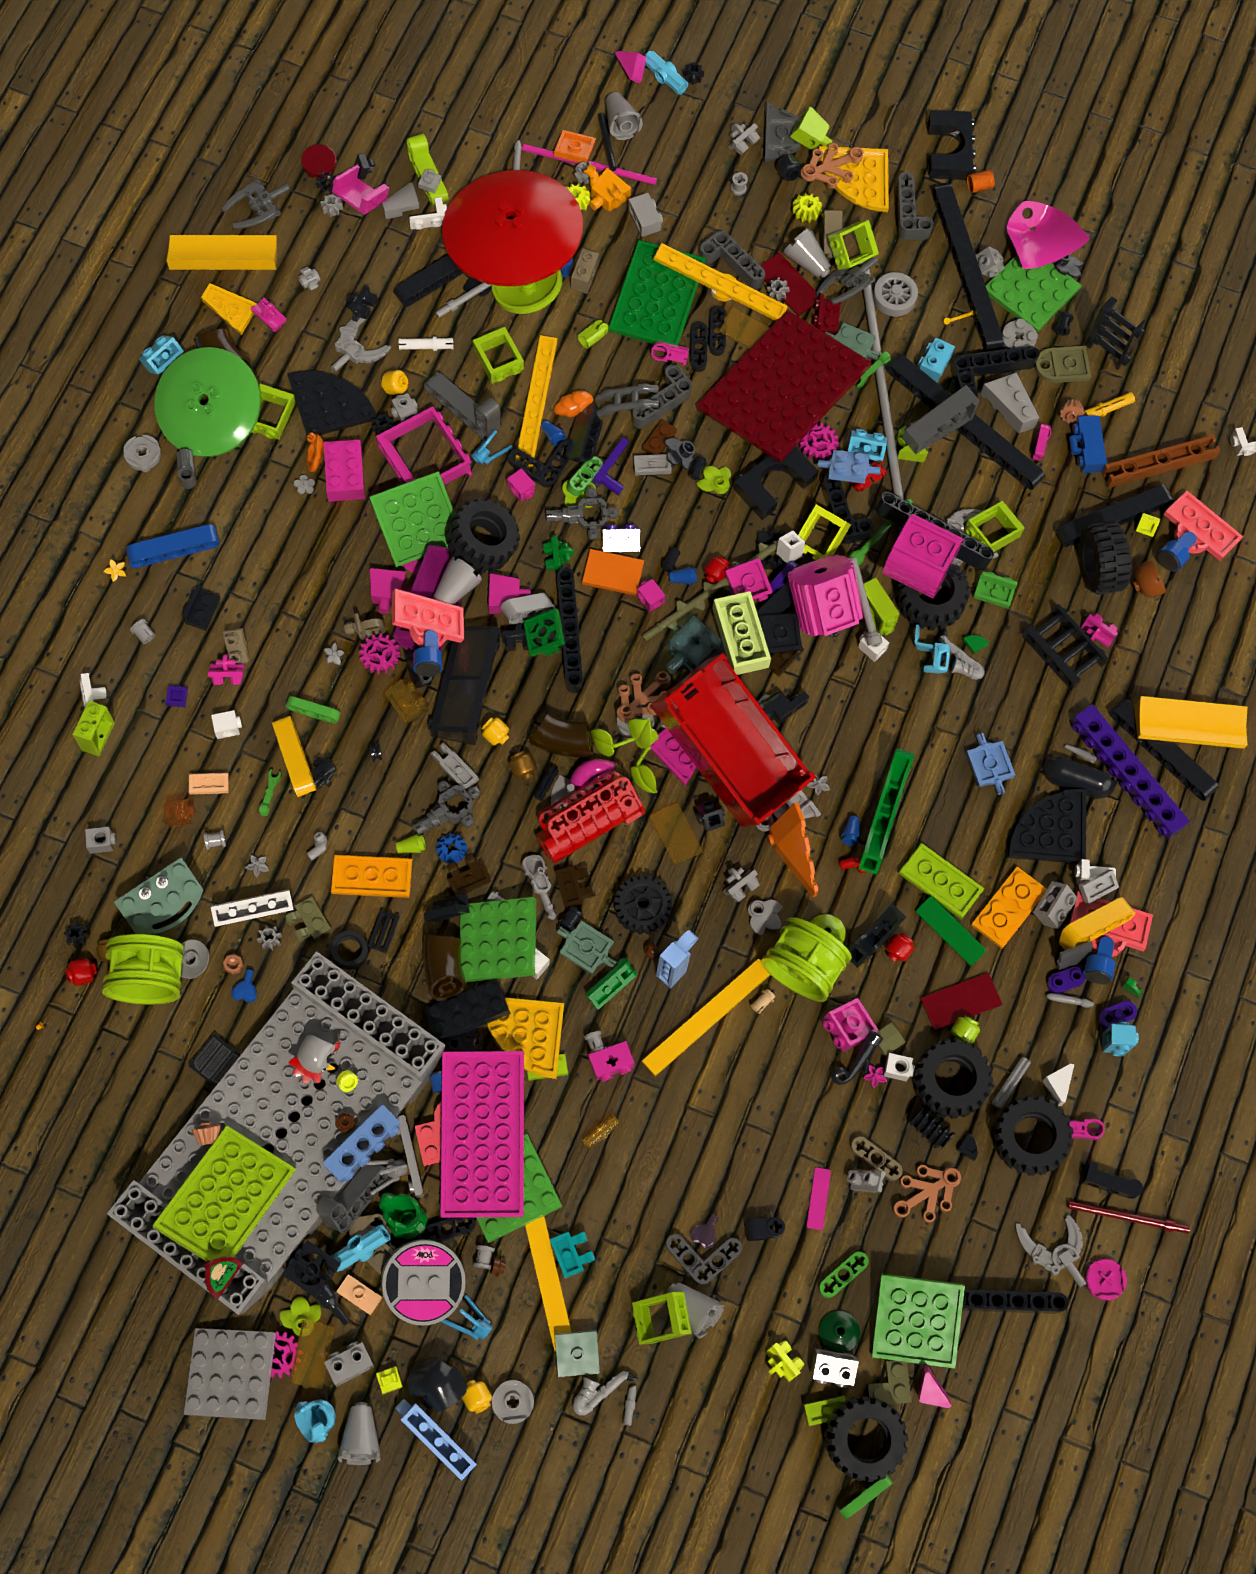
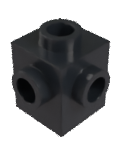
M707 800L697 805V821L699 825L702 824L707 832L725 826L723 817L725 812L722 805H718L715 800Z

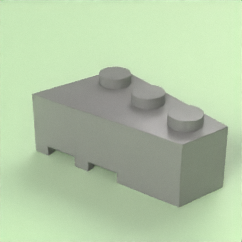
M1017 373L984 384L980 395L986 398L992 404V407L995 410L997 409L1018 433L1036 427L1039 416Z

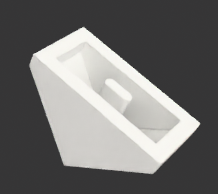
M1074 1064L1061 1068L1043 1080L1058 1106H1062L1066 1102Z

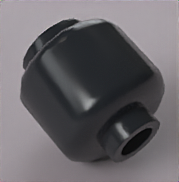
M789 154L779 159L776 168L785 181H793L800 176L802 166L794 155Z

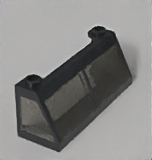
M464 626V640L461 643L449 640L451 648L433 719L430 718L428 723L431 737L476 746L478 738L476 734L480 725L479 721L491 671L501 643L500 628L493 626Z

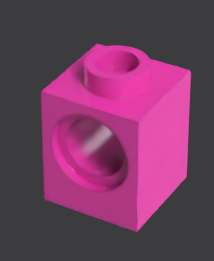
M522 468L507 478V487L520 502L525 499L528 500L534 495L535 483Z
M653 579L648 582H642L637 588V597L649 613L665 603L666 596Z

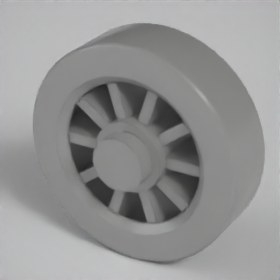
M891 272L881 276L877 280L873 291L876 308L883 314L893 317L908 314L914 308L918 297L916 283L909 276L899 272Z

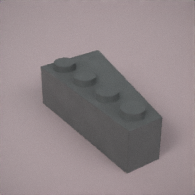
M965 385L917 422L908 425L905 428L903 440L915 454H918L972 420L980 401L968 386Z

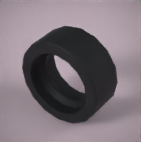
M351 930L337 934L330 946L333 961L341 969L353 970L362 966L367 960L369 953L364 937L358 932ZM352 939L359 943L361 953L357 959L344 961L339 957L338 947L344 940Z

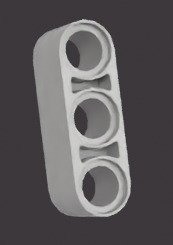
M539 593L506 600L500 609L510 624H517L555 609V606L546 593Z

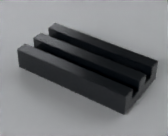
M380 911L368 948L387 954L400 919L399 915L395 916L392 913ZM386 917L377 945H374L383 918ZM392 919L394 920L392 927L390 929L384 948H382L381 945L385 933L387 931L389 922Z

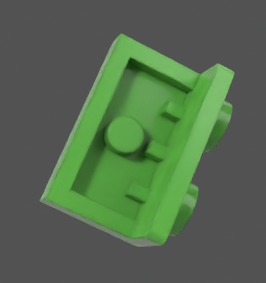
M982 572L973 598L1009 609L1018 582L1008 577L996 576L992 572Z

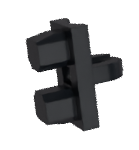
M521 623L516 624V630L502 631V643H504L506 651L516 650V643H523V650H528L525 630H522Z

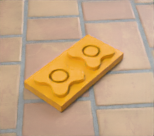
M334 855L331 894L410 898L412 859Z
M1016 867L971 926L1003 949L1042 899L1047 888L1019 867Z

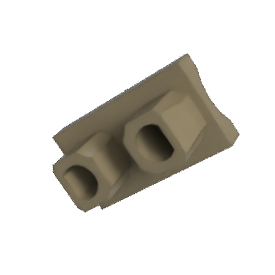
M243 628L224 630L223 635L229 660H236V664L249 662L247 641L244 637Z

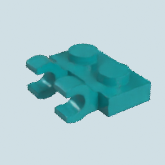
M568 1231L550 1239L565 1279L583 1272L582 1265L595 1261L592 1251L578 1256L575 1245L588 1241L585 1232L571 1237Z

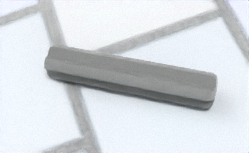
M1022 1057L993 1100L992 1105L997 1109L1003 1107L1031 1064L1027 1058Z

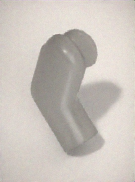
M317 832L314 835L315 846L306 853L311 861L326 851L327 837L322 832Z

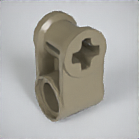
M380 1214L359 1216L349 1228L350 1239L358 1234L363 1236L374 1229L377 1220L383 1223L381 1225H384L387 1230L389 1224L386 1223Z

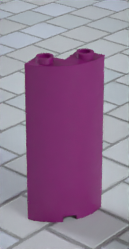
M428 546L410 593L430 599L433 598L450 561L445 547ZM461 599L457 601L454 605L459 606ZM400 626L396 627L393 636L404 649L410 648L415 651L420 648L412 639L409 629ZM445 642L441 645L440 648H438L441 652L443 650Z

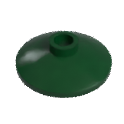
M834 1311L822 1319L819 1326V1337L822 1344L828 1350L845 1353L857 1345L860 1338V1327L857 1320L851 1314L844 1311ZM837 1328H843L844 1334L839 1335L837 1333Z

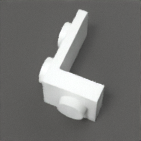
M442 197L435 198L436 213L409 217L410 228L420 230L427 227L442 226L447 210L446 204L442 203Z
M1236 428L1230 437V443L1234 447L1237 456H1249L1256 452V441L1248 443L1243 428Z
M1082 859L1075 866L1077 885L1108 869L1113 870L1116 877V869L1090 866V860Z

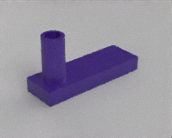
M623 437L593 478L592 483L596 489L602 484L617 495L623 490L624 486L607 474L629 443V440Z

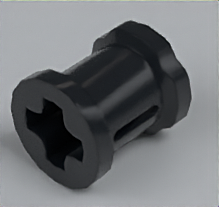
M1059 313L1058 324L1054 328L1056 334L1061 336L1069 335L1070 323L1074 318L1071 313Z
M569 906L568 912L558 923L566 930L572 932L575 924L584 915L578 909Z

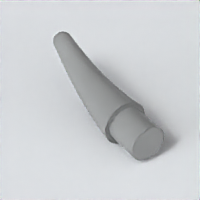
M1067 744L1064 746L1091 763H1094L1097 759L1091 752Z

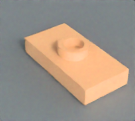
M228 773L189 774L190 795L229 793Z
M349 1274L336 1291L370 1316L382 1300L380 1295Z

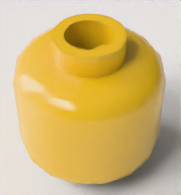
M401 370L389 371L383 375L381 386L389 395L402 394L408 388V379Z
M490 718L481 728L483 730L482 736L493 746L498 743L502 745L509 738L507 735L509 727L499 718Z
M475 1380L466 1383L468 1388L462 1400L467 1409L478 1414L490 1407L492 1395L486 1384L482 1381L476 1382Z

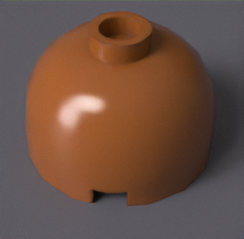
M1149 560L1139 565L1134 574L1135 581H1133L1136 591H1141L1147 597H1157L1166 593L1165 586L1160 579L1154 562Z

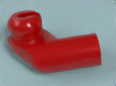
M852 857L841 860V869L859 868L861 859ZM858 869V872L860 874L867 873L866 871Z

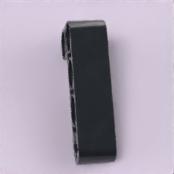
M827 474L823 480L822 492L828 511L837 517L838 515L844 516L845 518H842V520L851 524L847 531L850 534L845 535L841 543L851 544L867 540L871 535L873 522L869 518L853 520L841 481L828 479L829 474ZM832 522L835 533L837 534L841 527ZM864 527L867 529V531L861 530L860 528Z

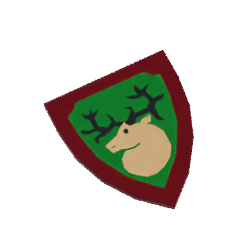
M223 1256L212 1261H206L203 1266L206 1269L205 1284L210 1294L219 1299L244 1263L232 1256Z

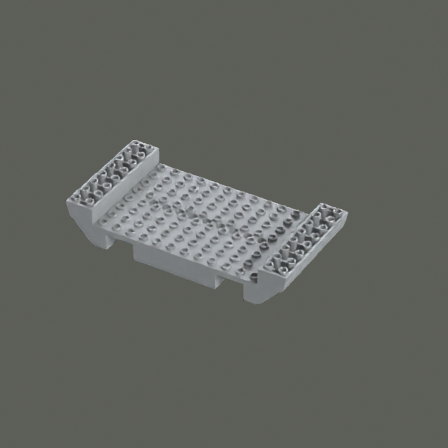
M317 951L291 982L294 988L142 1180L139 1183L133 1180L107 1213L116 1222L208 1291L205 1284L206 1269L203 1267L206 1261L153 1228L155 1221L213 1145H198L192 1129L199 1127V1123L212 1122V1125L219 1124L221 1126L219 1135L226 1126H229L262 1148L266 1145H273L274 1152L272 1154L296 1168V1172L234 1257L244 1264L218 1300L238 1315L245 1313L274 1285L284 1272L282 1266L305 1236L307 1234L311 1236L320 1225L322 1219L316 1211L319 1200L323 1197H328L336 1201L352 1181L351 1179L341 1184L322 1163L382 1104L395 1117L399 1115L407 1103L411 1105L428 1082L445 1048V1044ZM308 1034L330 1044L335 1041L341 1043L340 1048L336 1052H331L326 1059L328 1064H337L338 1070L335 1073H329L326 1070L321 1074V1079L326 1083L325 1087L321 1090L314 1087L315 1082L312 1079L308 1083L302 1082V1075L294 1076L293 1070L295 1067L288 1064L290 1059L297 1057L299 1048ZM346 1070L352 1071L358 1078L357 1086L349 1092L342 1091L335 1082L339 1074ZM304 1096H311L313 1102L309 1106H304L301 1103ZM292 1112L300 1114V1119L297 1122L289 1120V1115ZM341 1113H350L355 1118V1128L348 1133L340 1132V1129H337L335 1126V1121ZM381 1126L375 1127L373 1134L381 1135L384 1128ZM280 1128L287 1130V1135L283 1139L276 1137V1132ZM361 1141L358 1144V1149H367L369 1143ZM350 1155L344 1157L343 1164H352L354 1157ZM360 1166L354 1171L355 1175L353 1176V1178L361 1169Z

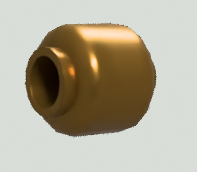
M522 751L510 757L509 767L515 778L526 780L534 776L532 772L537 769V766L530 753Z

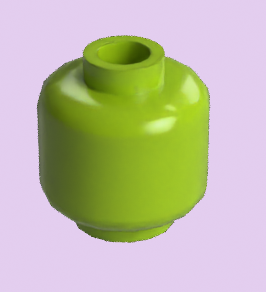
M966 1015L964 1018L958 1017L951 1029V1034L955 1037L954 1039H961V1043L965 1044L968 1041L973 1044L980 1032L979 1022Z

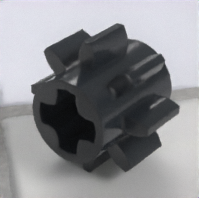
M695 62L686 64V69L683 70V76L686 77L685 80L692 85L698 82L701 83V78L704 77L702 65Z
M322 171V178H316V181L320 182L317 188H321L323 194L325 191L332 193L333 180L336 176L333 177L331 171L326 174ZM326 179L329 180L328 185L325 184Z
M378 414L376 419H372L374 424L372 426L373 432L377 431L378 435L394 427L392 426L394 425V419H389L388 414Z
M79 922L74 926L68 925V931L63 933L66 937H69L66 939V943L69 945L73 942L75 948L81 944L85 946V940L90 938L85 933L88 930L87 927L83 926L81 928ZM78 933L80 936L76 938L74 934Z

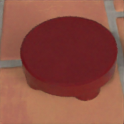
M313 145L307 148L301 158L302 167L310 178H322V171L325 174L331 171V175H333L337 166L334 151L325 145Z

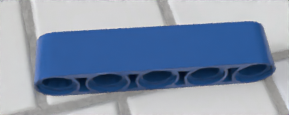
M204 525L131 544L126 547L130 566L132 568H139L213 549L220 542L215 526Z

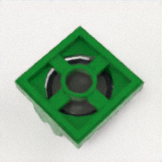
M558 609L549 610L523 621L530 656L533 657L541 653L552 656V652L559 653L560 648L565 644L566 633L564 628H562Z

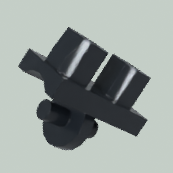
M367 286L363 287L360 294L355 293V295H348L346 298L347 307L354 315L352 321L358 322L359 318L368 320L371 309L367 305L376 307L378 303V296L370 293V288Z
M318 757L314 760L313 765L315 769L311 772L316 789L321 788L324 784L330 787L332 785L330 779L337 770L328 757L326 759Z

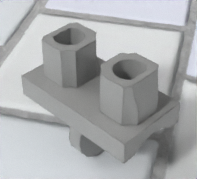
M735 123L732 125L730 136L732 138L736 136L737 138L728 146L730 151L735 149L742 155L749 148L744 142L745 139L751 145H754L760 139L756 132L758 126L754 123L744 132L746 128L744 124L738 125Z
M730 868L728 870L730 876L726 879L730 885L723 892L725 895H730L736 902L741 901L746 896L741 889L742 886L746 885L750 891L760 886L755 877L758 873L754 869L752 871L748 870L740 876L744 872L742 868H739L737 871L734 868Z
M854 1169L849 1171L847 1182L851 1183L850 1189L854 1191L881 1193L882 1180L886 1173L883 1171Z

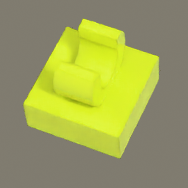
M1143 513L1136 531L1153 537L1160 523V518Z
M397 1367L376 1373L382 1394L403 1388Z

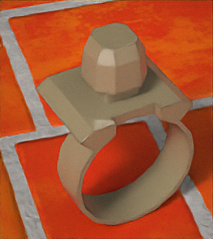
M356 613L354 614L355 623L349 622L344 625L346 634L351 635L357 632L360 639L371 638L373 634L376 637L380 633L383 634L385 632L383 620L368 619L361 622L359 615ZM370 627H377V628H374V629L365 630V629L370 628Z

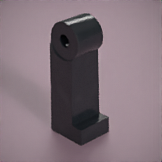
M1092 1161L1086 1165L1082 1184L1128 1199H1134L1142 1194L1143 1185L1139 1180H1127L1097 1170L1098 1164Z

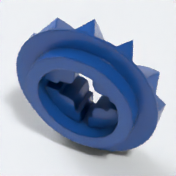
M449 833L437 841L436 853L445 863H458L465 857L467 845L465 840L458 834ZM455 842L457 850H452L448 855V848L446 846H451Z

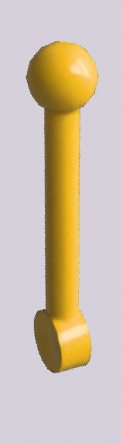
M972 310L969 313L956 316L950 319L945 318L943 320V323L945 325H948L952 321L962 319L971 315L974 316L976 314V310Z

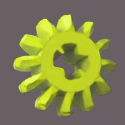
M572 183L570 187L565 186L577 200L580 209L586 210L590 202V192L586 190V187H580L579 183L577 186H574Z
M804 193L803 196L798 195L797 200L793 202L792 212L795 214L796 219L801 218L802 223L805 220L810 223L811 220L816 221L818 216L821 215L822 202H819L818 197H813V194L807 196Z

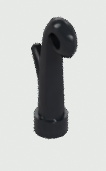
M870 1030L848 1071L845 1068H837L833 1071V1082L837 1085L848 1083L862 1067L863 1072L867 1073L874 1050L884 1038Z

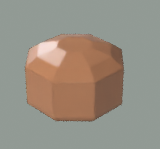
M236 954L227 956L223 962L225 971L232 975L240 973L244 967L241 957Z

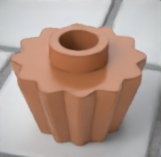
M1077 399L1068 400L1060 410L1062 420L1075 424L1078 416H1084L1085 414L1081 402L1077 401Z
M212 1122L199 1123V1127L193 1128L192 1133L198 1145L213 1144L219 1136L221 1126L219 1124L212 1125Z

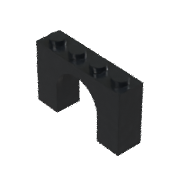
M930 110L928 135L951 136L959 141L962 150L956 154H931L929 179L967 180L969 174L975 173L976 163H973L976 149L973 148L975 133H972L975 120L972 119V112Z
M796 446L780 463L766 455L762 462L758 465H752L746 474H741L735 479L734 491L761 520L773 513L777 507V501L762 484L761 479L765 474L771 471L785 472L802 489H805L817 479L819 471Z

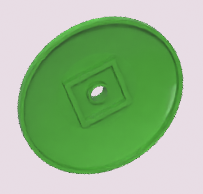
M213 347L194 349L175 359L162 374L157 385L154 400L156 419L164 436L178 449L192 450L193 455L199 457L219 456L232 451L243 443L254 429L261 407L259 384L251 368L235 354ZM203 396H208L209 400L206 405L201 404Z

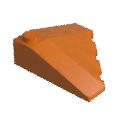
M796 802L770 827L767 840L770 846L773 845L775 852L812 897H816L818 886L813 882L815 880L813 861L809 859V851L811 849L808 836L804 835L806 823L799 803Z

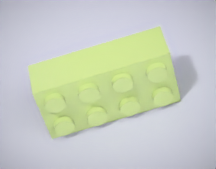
M751 592L714 599L712 609L729 665L734 672L739 675L769 668L771 657Z

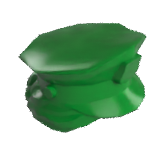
M385 1193L381 1196L379 1207L383 1210L382 1217L389 1224L388 1227L395 1238L411 1240L424 1232L428 1217L416 1199L402 1193L395 1196L391 1193Z

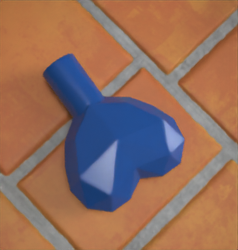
M246 970L244 981L237 983L233 987L231 996L234 1000L243 999L249 1003L255 1001L257 992L255 986L251 983L254 971Z

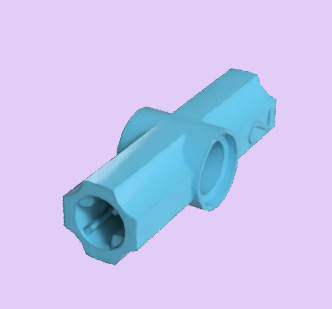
M654 51L646 53L645 65L654 73L657 81L661 84H667L677 95L684 93L688 87V82L677 73L675 66L670 61L665 62Z
M378 1225L363 1236L359 1234L353 1236L348 1241L346 1247L331 1256L341 1263L337 1271H343L358 1260L361 1262L367 1261L375 1249L391 1240L390 1234L384 1225Z

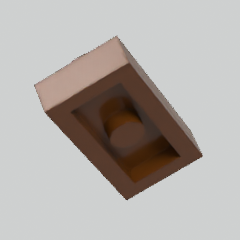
M661 420L644 444L642 450L650 455H661L666 448L664 442L674 437L677 433V428Z

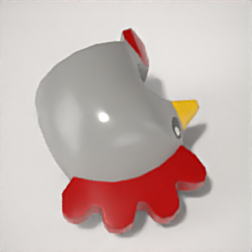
M308 1034L299 1048L297 1057L290 1059L288 1062L290 1066L295 1067L293 1070L294 1076L302 1075V1082L308 1083L311 1079L315 1083H319L321 1081V1074L324 1071L335 1069V1067L327 1063L326 1059L331 1052H336L340 1048L341 1043L335 1041L330 1044Z

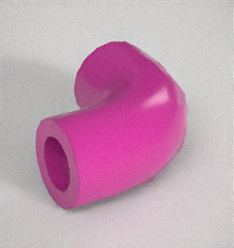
M605 759L585 761L575 769L568 784H573L575 791L606 771L615 770L616 762Z

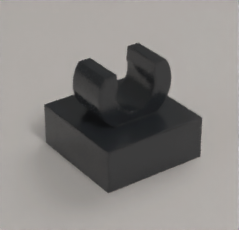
M358 154L354 166H360L358 178L366 179L367 174L373 172L372 167H375L373 159L367 160L365 154Z

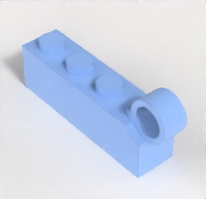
M690 930L686 931L678 941L672 942L659 957L656 976L670 989L686 973L691 955L688 951L698 940V937Z
M403 1399L395 1407L402 1415L400 1420L461 1481L477 1465L416 1403L411 1406Z

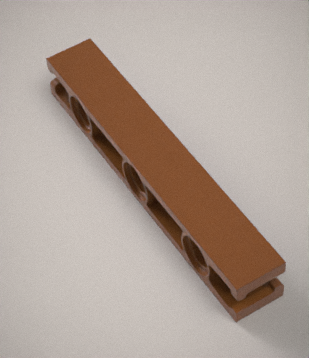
M1211 435L1105 464L1101 474L1103 478L1110 474L1106 486L1111 488L1216 459L1220 452V447L1216 446L1214 449L1205 450V447L1211 448L1213 443L1216 442L1215 436Z

